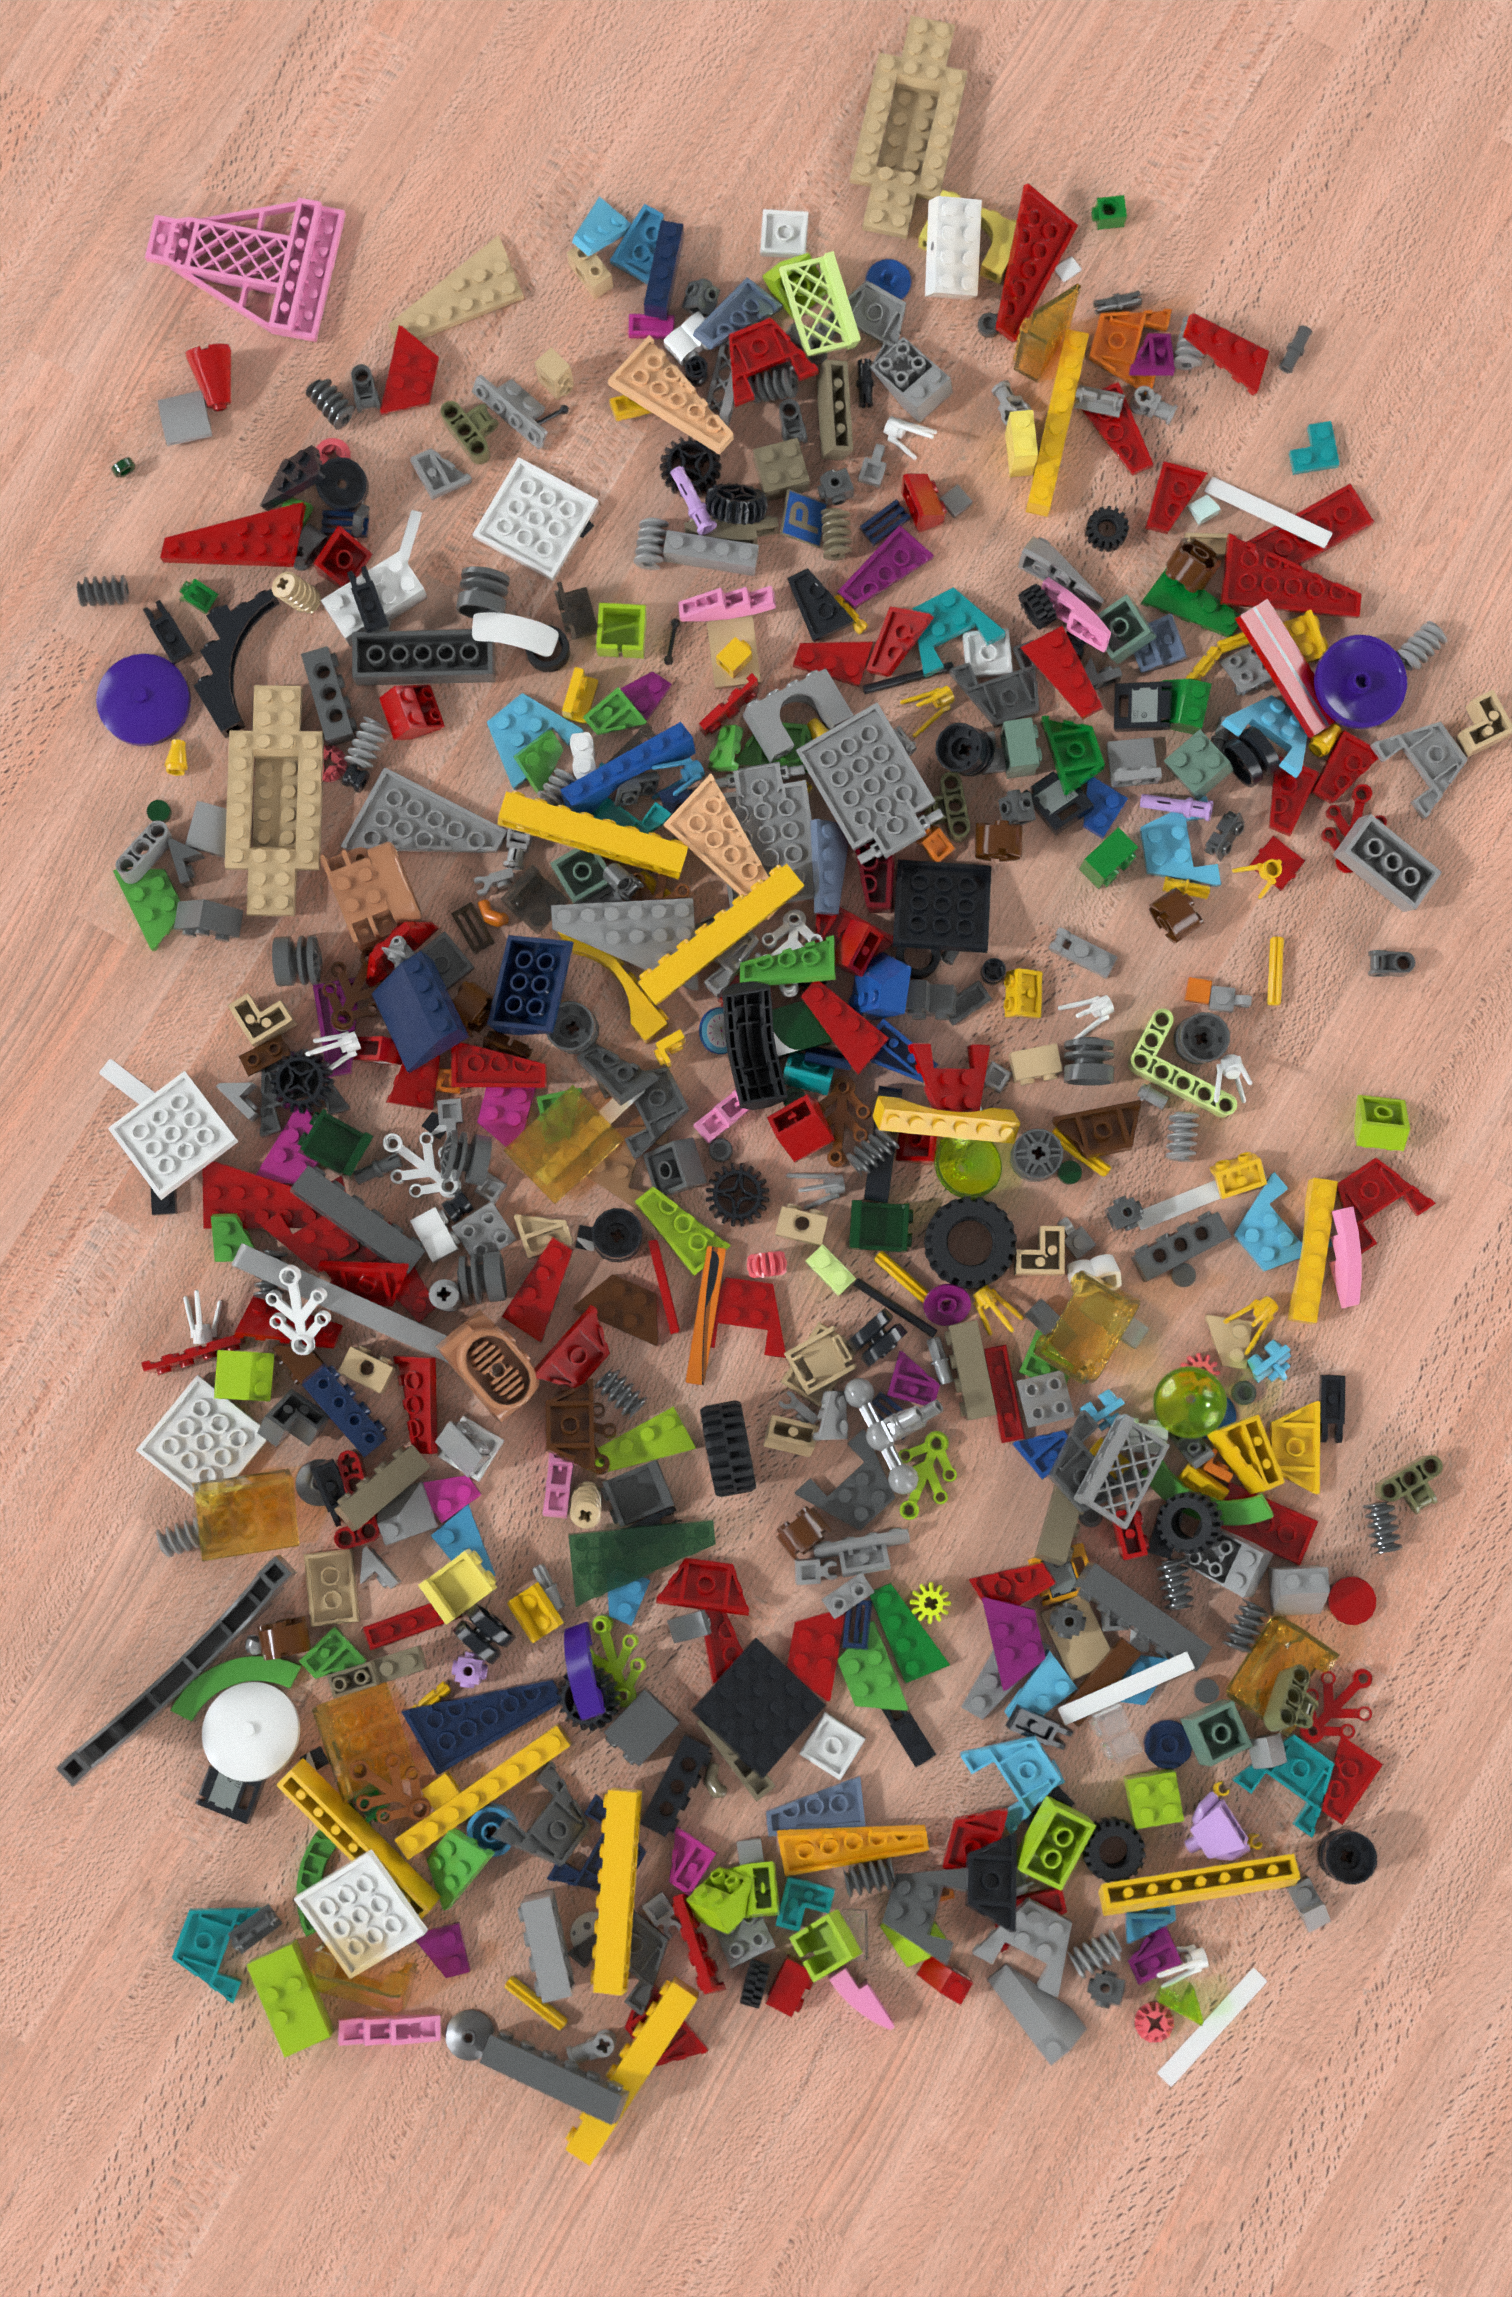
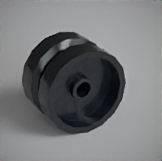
M343 457L330 459L323 464L320 471L325 474V479L316 484L321 499L328 507L335 511L350 512L358 509L365 502L369 494V482L364 470L357 462ZM341 480L346 482L345 488L338 487V484H341Z
M1248 727L1239 735V739L1233 738L1222 747L1223 755L1230 761L1234 769L1232 772L1247 787H1254L1263 780V775L1270 776L1280 768V760L1272 744L1255 727Z
M886 1308L882 1309L846 1342L854 1352L859 1351L866 1344L870 1346L861 1356V1360L868 1367L879 1358L883 1359L898 1345L897 1342L908 1333L900 1323L895 1324L888 1331L884 1329L893 1319V1315Z
M476 1603L467 1613L472 1623L461 1620L453 1629V1632L474 1653L493 1665L502 1655L501 1650L496 1644L507 1648L516 1637L497 1616Z

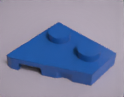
M1093 777L1087 781L1086 796L1094 804V810L1084 816L1083 827L1103 839L1128 798Z
M1062 1430L1015 1441L1012 1445L1043 1480L1049 1475L1068 1435Z

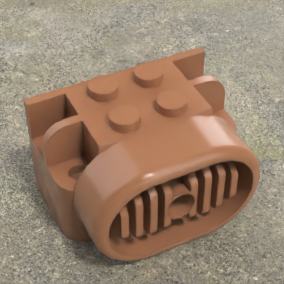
M387 841L370 849L363 847L350 851L344 849L341 851L342 854L327 859L325 855L320 856L352 940L361 952L369 947L374 948L379 942L384 941L390 936L391 931L396 926L402 925L404 922H416L422 918L419 904L392 842Z
M479 1309L435 1347L492 1416L502 1423L518 1408L529 1401L533 1393L538 1389L540 1381L536 1379L534 1368L530 1363V1357L523 1349L514 1344L516 1340L508 1331L501 1330ZM495 1363H500L502 1365L501 1372L493 1376L491 1367Z

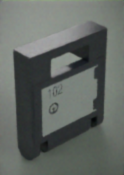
M1172 682L1115 684V732L1170 730L1171 723L1161 722V719L1162 721L1171 720L1172 692L1169 690L1162 691V689H1171ZM1121 698L1128 699V717H1121Z
M1054 771L1030 786L1033 792L1031 797L1034 810L1055 835H1058L1094 810V804L1080 787L1064 796L1059 777ZM1076 803L1077 811L1062 821L1058 815Z
M209 1765L199 1791V1795L206 1798L205 1800L197 1798L195 1804L244 1824H249L266 1779L255 1782L238 1781L223 1775L214 1766ZM247 1784L255 1787L248 1808L240 1806Z

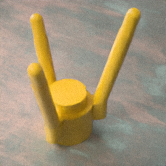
M947 685L900 701V704L903 705L927 698L917 703L916 706L921 707L932 702L936 708H941L913 734V738H916L943 713L951 709L950 704L955 702V698Z
M1271 859L1263 864L1258 863L1256 865L1233 868L1232 872L1239 873L1258 870L1261 878L1267 880V884L1258 895V898L1262 899L1270 887L1276 883L1275 878L1281 874L1282 861L1280 859Z
M988 1285L973 1295V1298L976 1300L973 1305L978 1310L984 1327L990 1336L993 1333L982 1307L985 1310L991 1307L1010 1332H1014V1328L995 1305L996 1300L1020 1320L1024 1318L994 1288L991 1290Z
M1268 1296L1263 1297L1260 1301L1255 1299L1248 1306L1223 1320V1323L1227 1324L1246 1312L1255 1309L1253 1314L1256 1319L1251 1324L1252 1327H1255L1260 1321H1264L1248 1345L1245 1355H1249L1267 1325L1274 1319L1273 1315L1278 1311L1277 1303Z

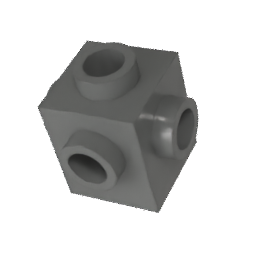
M701 278L697 281L689 282L682 308L692 315L699 311L703 317H708L717 306L720 290L712 285V282L708 279Z
M847 468L838 471L829 470L820 477V485L817 486V490L821 500L825 499L827 506L832 504L838 506L845 503L847 499L853 498L854 487Z
M1020 789L1007 792V796L998 799L1002 820L1009 821V825H1024L1036 820L1031 792L1021 793Z
M1126 1196L1113 1200L1114 1205L1104 1210L1113 1232L1122 1228L1125 1231H1129L1138 1227L1137 1222L1143 1219L1141 1214H1144L1140 1202L1135 1201L1134 1197L1127 1199ZM1123 1210L1128 1213V1217L1123 1214Z
M1063 1602V1607L1056 1605L1055 1611H1051L1049 1625H1052L1053 1631L1058 1632V1637L1072 1639L1073 1635L1079 1636L1080 1631H1084L1086 1617L1083 1616V1611L1077 1609L1078 1605ZM1067 1617L1073 1618V1624L1071 1626L1065 1625V1619Z
M1102 1970V1974L1095 1973V1978H1090L1087 1993H1091L1090 1998L1096 2001V2006L1110 2009V2005L1121 2007L1126 1981L1116 1978V1973ZM1109 1986L1110 1990L1107 1993H1103L1102 1988Z

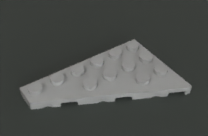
M384 767L341 847L346 850L359 847L370 849L390 841L397 851L498 853L507 836V830Z
M693 898L551 905L553 930L645 970L648 968L654 970L660 965L657 962L667 953L670 955L674 954L678 950L676 946L687 938L690 941L695 937ZM697 974L682 986L691 990H698Z

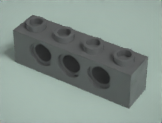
M328 646L302 653V660L327 744L335 746L356 739L355 732L358 731L355 718H350L348 712L352 707L349 697L344 696L342 688L346 686L342 674L338 675L336 667L339 666L336 653H331ZM325 670L330 671L327 678H319L321 672ZM328 693H336V697L334 699L326 700V695ZM335 714L343 715L340 721H332V717Z
M1208 1211L1197 1217L1199 1222L1193 1225L1187 1222L1177 1227L1178 1233L1172 1236L1166 1233L1156 1238L1157 1244L1151 1247L1145 1244L1135 1249L1136 1255L1132 1256L1131 1259L1142 1280L1147 1282L1231 1238L1232 1236L1219 1212L1211 1214ZM1197 1228L1205 1230V1240H1199L1196 1237L1195 1231ZM1176 1239H1181L1185 1242L1184 1251L1176 1250L1174 1247ZM1155 1250H1161L1164 1253L1165 1258L1163 1262L1160 1263L1154 1260L1153 1253Z

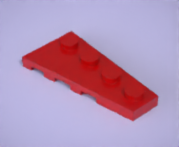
M1063 626L1020 647L1082 719L1104 709Z
M460 1042L451 1048V1087L547 1088V1064Z
M552 1237L501 1316L540 1343L543 1342L547 1325L550 1322L562 1281L565 1278L574 1249L556 1237Z
M253 1296L235 1330L234 1338L243 1339L244 1336L255 1337V1340L259 1341L275 1339L280 1340V1343L290 1344L292 1342L279 1329H275L270 1325V1318L275 1313L282 1312L276 1307L268 1305L266 1300ZM309 1315L306 1319V1331L315 1322V1316ZM285 1316L286 1324L296 1330L295 1323ZM275 1318V1321L281 1324L280 1319ZM330 1321L326 1326H323L314 1337L315 1347L334 1349L343 1331V1325ZM301 1339L302 1344L307 1346V1343Z

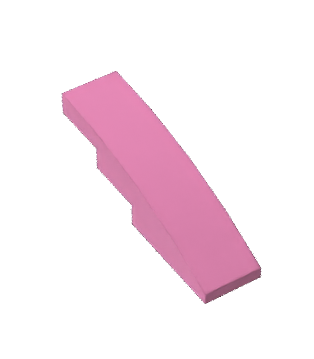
M1046 578L1042 583L1041 589L1050 598L1049 601L1053 604L1052 607L1056 611L1057 618L1067 623L1066 631L1104 653L1107 650L1111 636L1110 630L1083 601L1051 578Z
M772 586L750 593L747 587H743L725 594L722 588H718L678 602L679 615L682 622L733 619L776 608L775 594Z
M735 1089L693 1126L709 1144L750 1110L740 1108Z
M1353 1207L1332 1211L1338 1235L1332 1236L1331 1241L1337 1260L1329 1262L1341 1308L1358 1305L1360 1301L1362 1281L1361 1248Z
M549 1453L543 1516L567 1519L574 1463L564 1462L561 1457Z
M383 2015L338 2018L339 2046L364 2044L367 2046L389 2043L391 2045L440 2041V2015Z

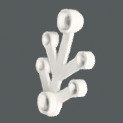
M796 909L790 910L784 915L783 925L777 930L762 936L763 946L767 949H772L776 946L777 941L789 932L788 940L770 954L771 956L781 954L782 950L788 948L795 950L804 947L798 941L799 933L808 942H812L815 939L820 940V942L823 940L819 934H814L806 926L805 914ZM798 918V921L791 922V919ZM768 938L773 939L771 943L765 942ZM793 983L791 987H785V984L779 985L780 991L785 997H794L799 992L798 983Z
M423 1132L419 1137V1141L423 1146L424 1160L403 1145L402 1138L397 1134L391 1133L385 1136L383 1146L388 1152L399 1153L418 1168L406 1171L393 1170L390 1174L392 1182L402 1184L405 1180L430 1177L437 1182L423 1186L417 1183L412 1184L409 1188V1194L412 1197L421 1198L424 1194L440 1193L446 1198H453L461 1190V1181H453L452 1172L449 1179H442L441 1173L435 1170L432 1147L434 1136L430 1132ZM429 1135L431 1137V1141L429 1143H424V1136ZM392 1140H397V1147L391 1148L390 1142ZM442 1147L438 1150L439 1157H441ZM396 1173H401V1180L395 1181L394 1175ZM448 1182L454 1184V1188L450 1191L446 1190ZM420 1187V1194L414 1195L412 1192L413 1188Z
M287 1265L280 1271L279 1278L289 1288L291 1306L282 1300V1294L278 1290L270 1291L265 1298L267 1304L276 1307L282 1312L275 1313L270 1318V1325L275 1329H279L292 1340L291 1346L295 1353L308 1355L315 1348L314 1337L323 1326H326L331 1321V1315L328 1311L321 1310L315 1315V1322L307 1331L305 1321L316 1306L327 1298V1292L324 1288H316L311 1292V1298L302 1308L298 1281L301 1279V1271L295 1265ZM289 1271H292L295 1274V1277H292ZM316 1292L321 1294L322 1299L316 1296ZM271 1295H274L277 1301L272 1300ZM320 1315L325 1317L326 1322L320 1319ZM285 1316L295 1323L296 1330L286 1324ZM275 1318L280 1319L281 1324H278ZM301 1339L307 1343V1346L302 1344Z

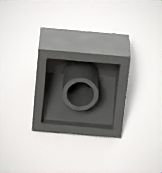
M693 1137L672 1141L643 1154L652 1187L654 1186L667 1197L707 1183Z

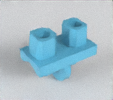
M1273 1339L1264 1347L1265 1351L1270 1355L1267 1360L1263 1361L1258 1354H1254L1247 1360L1248 1366L1253 1373V1378L1257 1383L1265 1377H1268L1271 1382L1278 1377L1285 1381L1288 1379L1285 1371L1290 1368V1365L1285 1361L1291 1357L1289 1353L1291 1349L1286 1344L1282 1346Z
M1110 1389L1098 1395V1398L1104 1405L1098 1412L1091 1401L1079 1408L1080 1412L1086 1410L1096 1422L1104 1419L1099 1424L1101 1431L1108 1427L1111 1428L1119 1413L1117 1412L1111 1417L1109 1414L1125 1404L1122 1398H1117Z

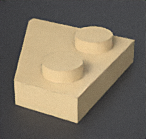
M513 1215L528 1259L540 1256L552 1237H556L566 1245L574 1244L566 1220Z
M1205 1315V1321L1208 1323L1220 1365L1246 1369L1248 1355H1245V1351L1250 1344L1252 1322L1234 1319L1224 1324L1223 1320L1226 1319L1225 1317Z

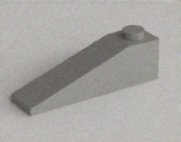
M1033 536L1021 553L1018 568L1042 581L1048 577L1068 589L1085 604L1099 611L1104 599L1046 539Z
M1004 1964L987 1978L993 1989L1050 2065H1053L1069 2052L1087 2028L1071 2007L1062 2003L1051 1994L1039 1989L1030 1979L1008 1964Z

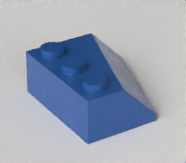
M886 952L880 953L871 959L862 977L855 975L853 991L848 1005L865 1019L879 1020L905 1014L912 967L896 960L893 956L887 955Z

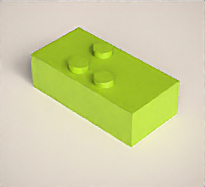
M297 1939L257 1956L246 1964L284 2058L331 2037L335 2029Z

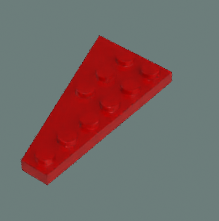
M304 502L165 537L160 559L163 563L294 567L306 505Z
M1231 533L1227 535L1221 594L1222 605L1253 608L1268 599L1274 610L1306 613V611L1312 610L1313 614L1355 619L1360 617L1361 593L1337 582L1334 583L1325 579L1316 572L1312 573L1279 555L1264 551L1256 547L1255 544L1240 540Z

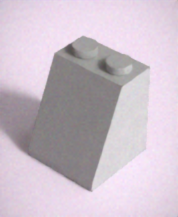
M1320 1565L1268 1567L1271 1616L1321 1613L1330 1593L1328 1567Z

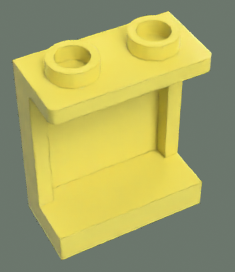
M470 1548L418 1585L446 1625L497 1588L495 1585L497 1581L494 1575L489 1570L485 1571L480 1564L482 1563L481 1557L476 1551H471Z

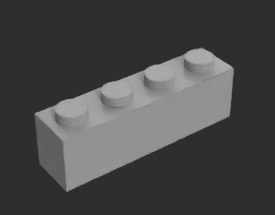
M667 530L663 555L664 562L755 576L759 557V545Z

